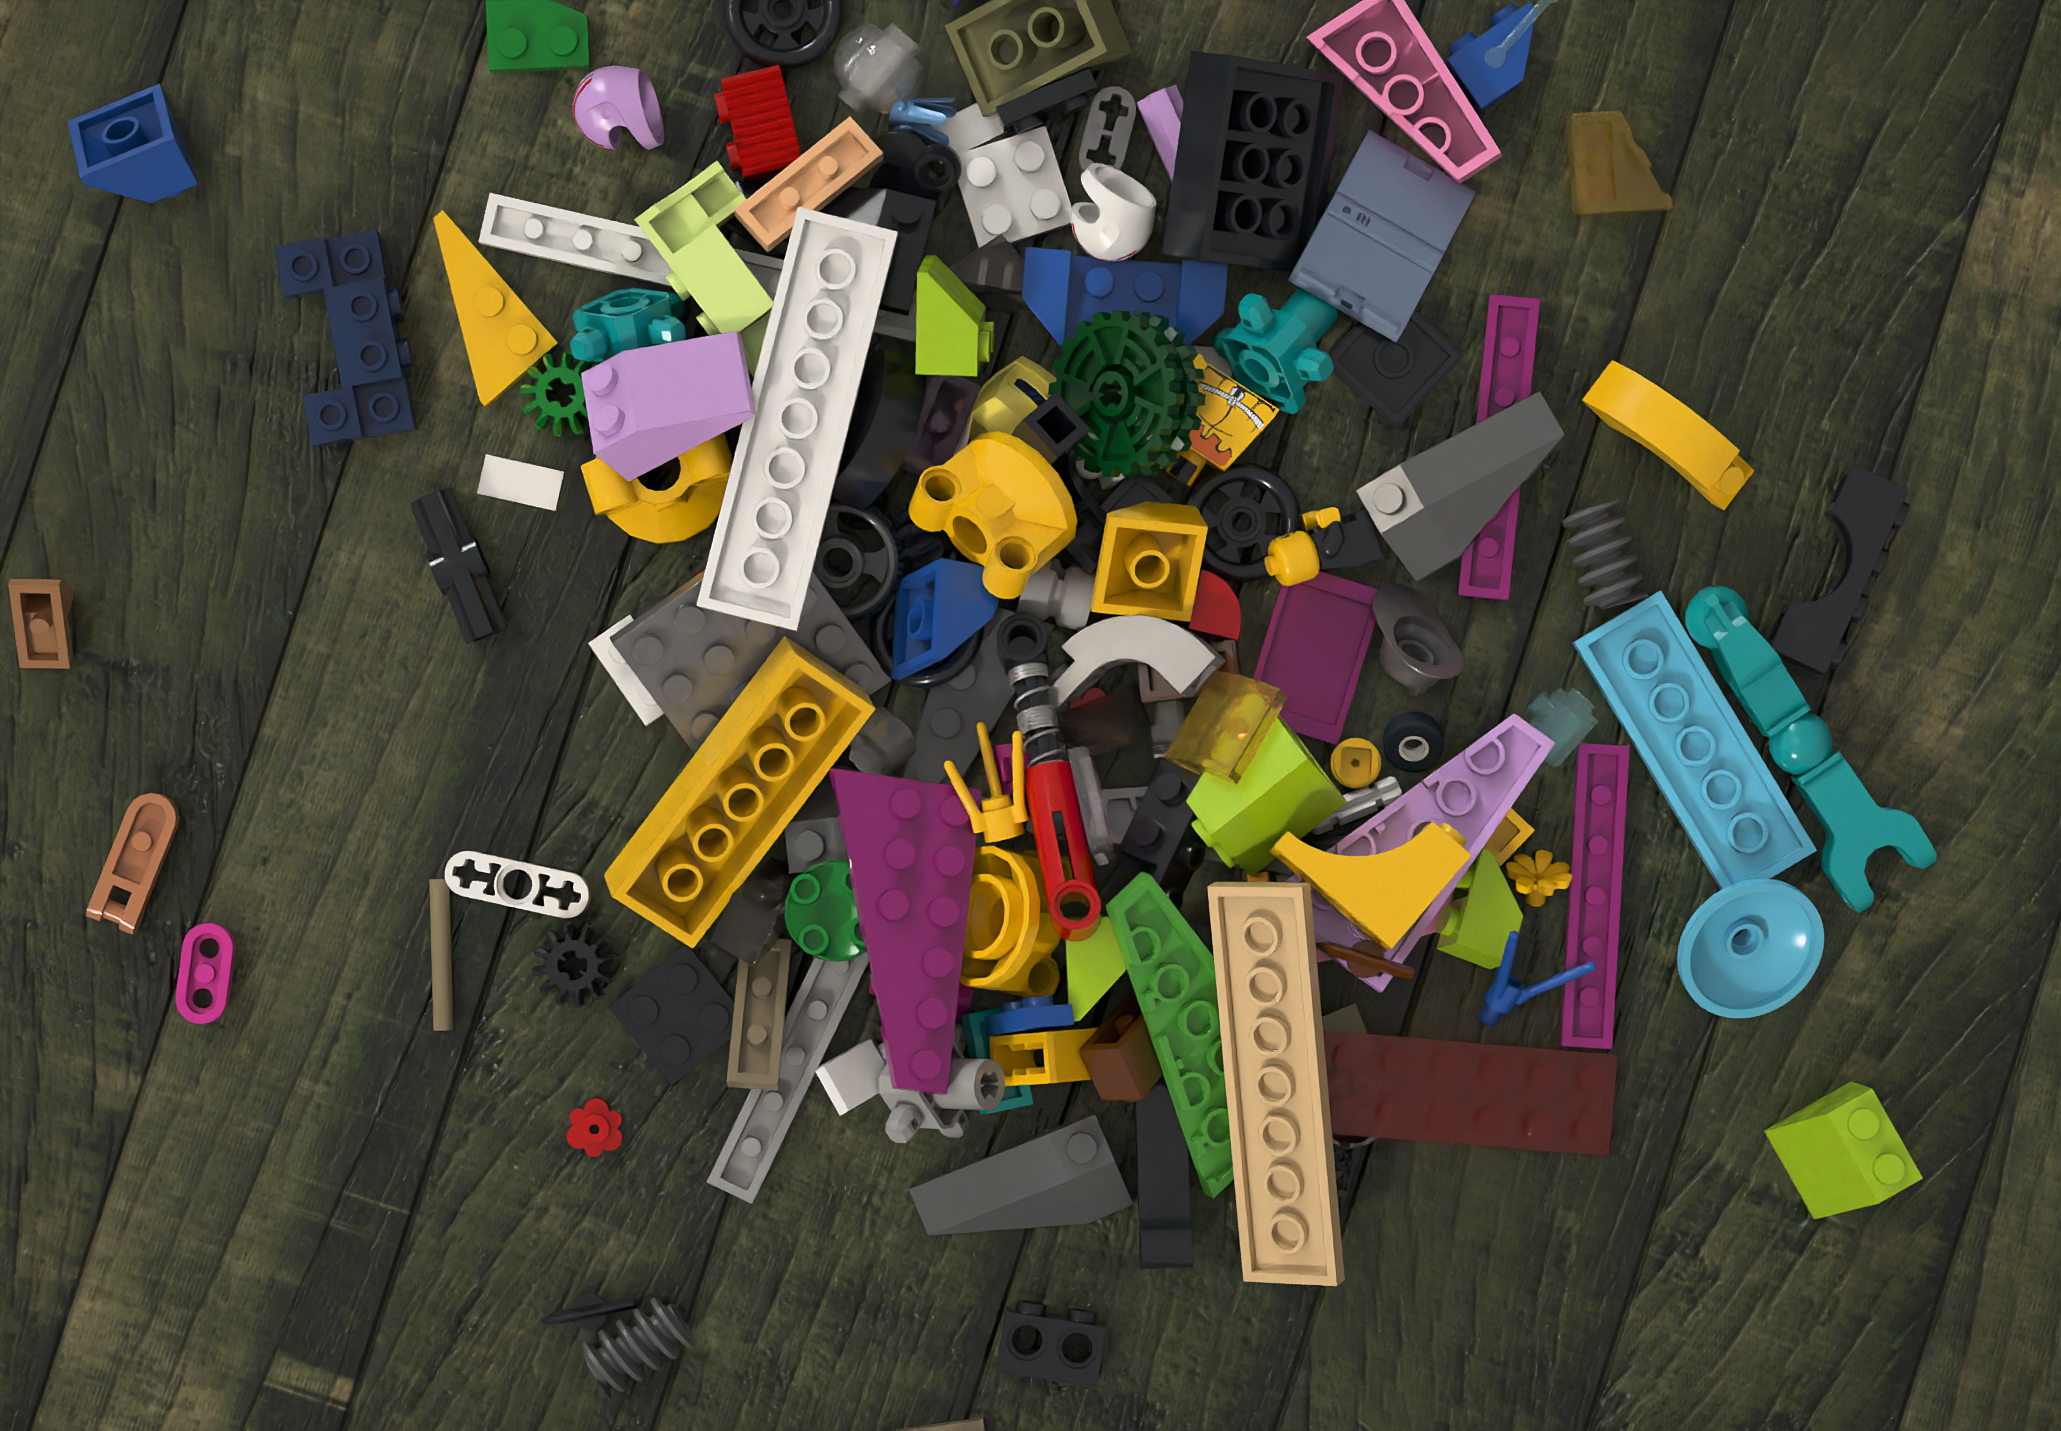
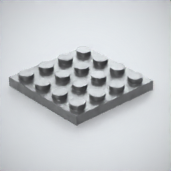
M704 570L609 637L614 647L694 754L784 636H787L865 689L868 696L891 681L890 677L882 671L880 664L814 572H812L798 632L696 606L705 573Z

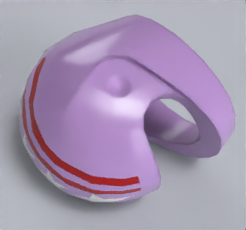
M617 65L602 67L587 74L579 83L573 96L572 111L577 128L588 141L603 148L617 150L621 144V126H624L648 150L663 144L664 125L661 109L652 82L643 69Z

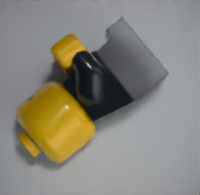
M1330 507L1301 514L1302 529L1309 531V534L1304 531H1295L1274 538L1269 543L1268 556L1265 557L1264 561L1270 576L1275 575L1276 579L1284 586H1293L1315 578L1319 570L1356 567L1383 557L1370 514L1367 510L1340 516L1337 508Z

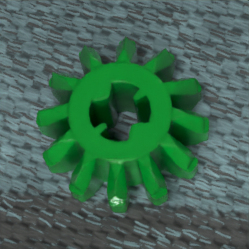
M569 351L563 352L561 367H557L554 358L550 354L543 355V363L548 371L542 374L536 367L529 366L527 373L538 381L537 385L524 384L520 386V393L536 397L535 400L522 406L523 412L526 415H531L543 410L537 417L534 426L542 431L554 419L553 435L558 438L563 437L566 422L570 423L571 429L576 435L583 434V426L578 418L584 415L588 419L581 373L591 369L592 363L581 360L575 369L572 370L574 358ZM562 382L568 388L575 387L576 391L575 396L569 395L573 401L566 407L558 401L551 402V393L557 394V391L553 388Z

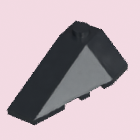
M737 181L735 186L748 199L768 182ZM848 187L819 212L898 232L879 309L908 316L917 286V272L924 260L931 235L936 201L889 189ZM735 216L724 224L725 228L764 250ZM790 235L769 251V253L774 256L781 254L785 256Z

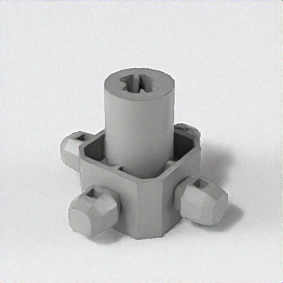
M955 1023L947 1094L937 1095L893 1089L887 1062L879 1074V1094L891 1110V1114L885 1124V1132L895 1143L910 1141L919 1128L939 1129L944 1136L960 1138L969 1126V1120L964 1110L990 1111L1000 1104L1005 1089L1002 1068L995 1060L968 1059L964 1057L962 1053L967 1043L962 1025Z

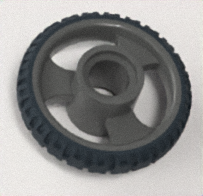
M831 497L813 568L815 575L829 594L832 588H844L853 584L861 573L874 576L881 584L870 597L861 602L851 605H838L849 622L856 623L881 611L896 594L905 571L906 559L905 556H900L905 547L900 539L894 537L899 531L894 521L879 506L871 503L861 512ZM845 512L857 515L869 522L878 531L885 546L876 551H867L866 544L860 536L848 530H839V513ZM836 547L847 550L852 556L853 567L848 570L835 569L828 561V550Z

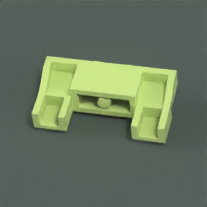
M716 161L684 186L651 206L634 220L673 270L665 278L680 298L685 301L692 296L704 311L696 319L708 335L737 331L742 336L748 371L755 377L773 301L718 229L734 217V209L747 199L725 173L719 162Z

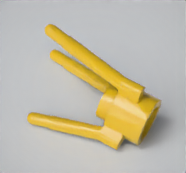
M980 721L977 723L976 728L992 796L981 801L982 811H979L954 763L947 760L944 763V768L970 816L973 832H983L985 842L990 843L1013 838L1025 833L1023 822L1028 821L1029 818L1025 806L1023 738L1020 731H1015L1012 735V803L1011 795H1003L987 726L985 722Z

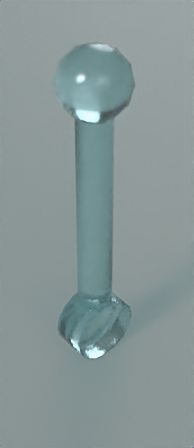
M1539 0L1498 47H1492L1486 52L1484 59L1487 66L1499 68L1505 61V53L1550 3H1556L1559 0Z

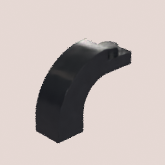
M873 332L832 498L861 512L880 495L898 471L912 444L923 407L924 374H915L916 363L904 357L902 347L890 336H880Z
M1056 392L1026 416L1011 435L1020 438L1038 451L1062 479L1072 497L1077 516L1075 538L1065 548L1090 574L1098 567L1107 513L1093 499L1083 485L1075 463L1077 445L1091 429Z

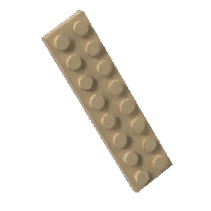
M1214 882L1207 886L1243 1281L1338 1286L1345 1280L1310 883Z

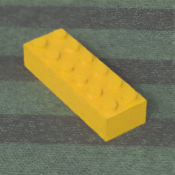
M784 636L605 872L604 878L611 896L693 949L876 708L865 689L787 636Z

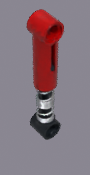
M1016 613L1007 617L997 631L998 658L1004 667L1005 674L1009 675L1011 688L1016 690L1017 693L1014 707L1020 711L1016 717L1018 719V729L1022 733V738L1026 740L1023 744V750L1029 754L1030 763L1024 771V787L1050 914V923L1054 932L1061 938L1070 942H1080L1090 938L1097 931L1100 924L1101 900L1097 891L1071 764L1060 758V754L1064 750L1058 748L1056 734L1060 731L1058 729V719L1056 718V708L1050 705L1047 693L1052 687L1046 686L1045 683L1049 676L1047 674V667L1049 666L1047 631L1044 624L1037 617L1028 613ZM1019 636L1029 637L1036 643L1035 647L1026 653L1013 651L1009 644L1014 638ZM1063 839L1066 841L1073 880L1066 882L1057 843L1058 840ZM1071 901H1079L1088 907L1089 913L1084 919L1072 921L1062 915V907Z

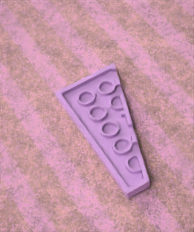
M1516 714L1508 717L1326 851L1343 856H1368L1387 852L1410 841L1432 821L1439 827L1443 823H1447L1466 839L1467 843L1463 848L1472 856L1396 945L1386 952L1383 951L1385 959L1403 963L1555 745L1553 740ZM1294 874L1292 877L1285 881L1290 883H1305L1296 874ZM1311 888L1315 945L1317 942H1333L1351 947L1363 940L1372 941ZM1323 952L1328 957H1330L1335 962H1337L1342 967L1351 972L1345 960L1331 957L1327 953ZM1379 972L1374 977L1359 979L1381 993L1393 976Z

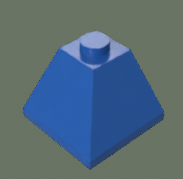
M160 83L67 121L79 176L86 186L153 203L165 197L177 196L187 188L198 184L190 153Z
M939 558L902 578L896 592L891 679L901 680L944 659L993 618L999 598L989 593L983 584L982 574L984 566Z

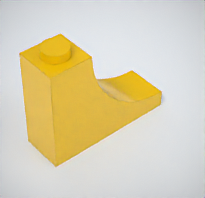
M1433 821L1402 846L1375 855L1343 856L1324 852L1304 843L1288 831L1269 850L1271 854L1305 883H1310V887L1385 952L1396 945L1472 856L1463 848L1467 841L1457 830L1447 823H1443L1439 827Z

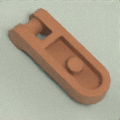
M148 793L140 795L131 802L86 912L87 917L102 922L104 918L118 923L119 930L132 935L137 932L179 824L178 808L170 798L162 794ZM116 886L132 892L127 905L112 900Z

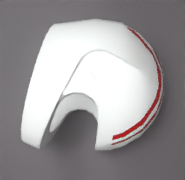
M1090 164L1081 174V182L1094 203L1077 202L1072 206L1071 226L1074 238L1087 254L1096 259L1111 262L1125 260L1138 253L1147 244L1153 232L1156 199L1146 187L1127 174L1105 164Z

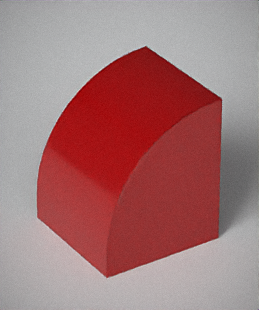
M1201 569L1191 621L1188 622L1187 630L1237 641L1241 626V611L1237 597L1224 580L1209 571Z

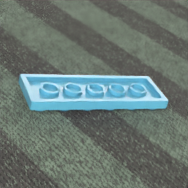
M1661 590L1572 642L1720 890L1746 880L1770 879L1817 851Z

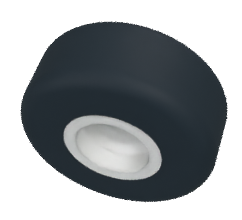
M1406 712L1394 717L1387 724L1383 733V749L1387 760L1394 767L1406 772H1420L1435 765L1441 758L1444 749L1443 732L1439 723L1431 716L1421 712ZM1411 739H1417L1422 742L1415 748L1408 747L1405 744L1406 741Z

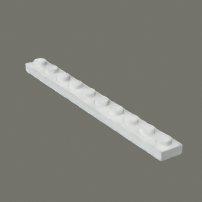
M489 194L478 241L480 244L673 288L665 278L673 270L640 227L498 194ZM734 249L774 302L784 260ZM915 290L908 316L879 309L874 333L916 344L917 290Z

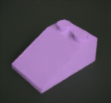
M737 331L623 351L581 373L593 452L627 481L635 479L756 416L743 340Z

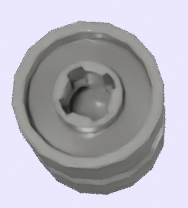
M1052 558L1030 577L1025 590L1020 595L1016 613H1028L1037 617L1041 622L1051 616L1055 618L1057 626L1081 631L1086 628L1097 569H1094L1089 574L1081 565L1075 563L1069 568L1064 569L1061 567L1059 559Z

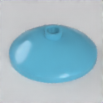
M1751 879L1730 885L1706 900L1688 921L1678 946L1677 966L1679 976L1685 989L1694 1001L1715 1015L1727 1018H1751L1769 1013L1793 999L1802 991L1814 975L1824 948L1823 923L1816 907L1808 897L1788 883L1773 879ZM1743 929V931L1741 932V934H1739L1738 936L1734 937V935H1735L1737 932H1739L1740 930Z

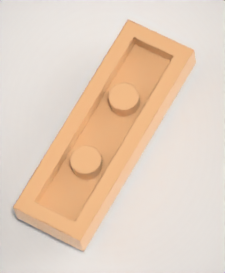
M849 116L735 208L734 216L768 253L791 234L798 207L819 212L882 161L883 152Z

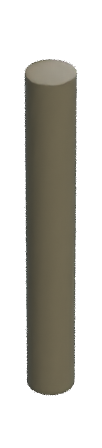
M429 879L433 1031L454 1030L450 888L445 879Z

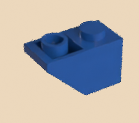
M1531 2L1519 10L1514 3L1508 5L1489 19L1493 27L1477 38L1471 31L1448 47V51L1452 56L1447 58L1445 65L1477 115L1517 89L1523 81L1536 12Z

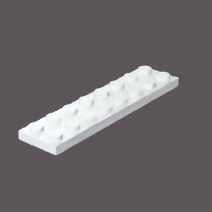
M801 207L797 208L752 385L756 416L742 424L696 606L798 632L898 237L897 231Z

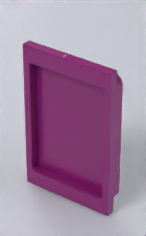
M1319 571L1315 578L1293 586L1281 584L1245 704L1249 697L1258 691L1294 732L1338 745L1376 623L1373 611V598L1379 589L1367 586L1361 581L1354 582Z

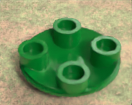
M826 860L808 867L793 880L786 896L784 914L786 926L792 939L803 951L820 960L829 962L847 961L867 951L863 944L849 875V861Z

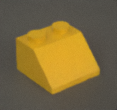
M1145 501L1107 513L1090 606L1091 611L1127 616L1143 615L1159 619L1190 622L1208 525L1197 507Z

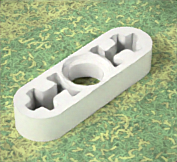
M459 852L448 861L445 868L446 883L458 895L560 918H571L580 915L586 910L591 900L590 887L587 881L578 874L481 852ZM468 859H472L475 861V869L477 871L492 873V863L500 864L501 868L494 880L495 895L486 893L490 885L488 882L472 881L469 888L463 887V878L455 875L457 866H466ZM516 869L528 873L532 880L531 892L523 899L510 897L504 889L505 877L509 872ZM541 874L550 876L546 886L553 888H564L566 881L574 882L573 891L581 893L580 902L570 903L568 910L560 908L561 900L559 898L545 895L544 906L535 904L542 889Z

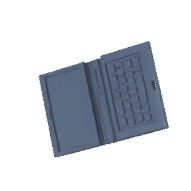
M1369 129L1339 183L1324 215L1320 218L1291 272L1288 281L1392 341L1397 342L1464 217L1476 190L1464 183L1459 184L1450 175Z

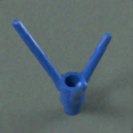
M1511 931L1508 935L1500 967H1497L1493 982L1483 997L1486 1003L1479 1012L1478 1018L1486 1025L1494 1027L1502 1014H1508L1515 1004L1520 1005L1535 995L1596 970V964L1590 961L1530 986H1525L1517 977L1510 974L1519 938L1518 932Z

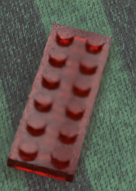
M1323 1030L1332 1134L1609 1156L1618 1055Z

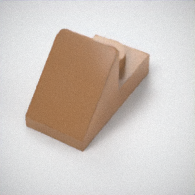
M10 579L8 587L19 668L70 669L73 651L68 615L74 598V591L62 580Z

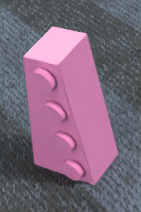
M1362 0L1306 37L1316 50L1459 184L1502 157L1498 146L1404 0Z

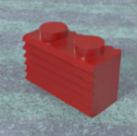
M776 65L720 79L723 92L714 94L720 122H731L735 141L726 143L732 171L742 170L745 181L761 180L778 175L801 156L780 66Z

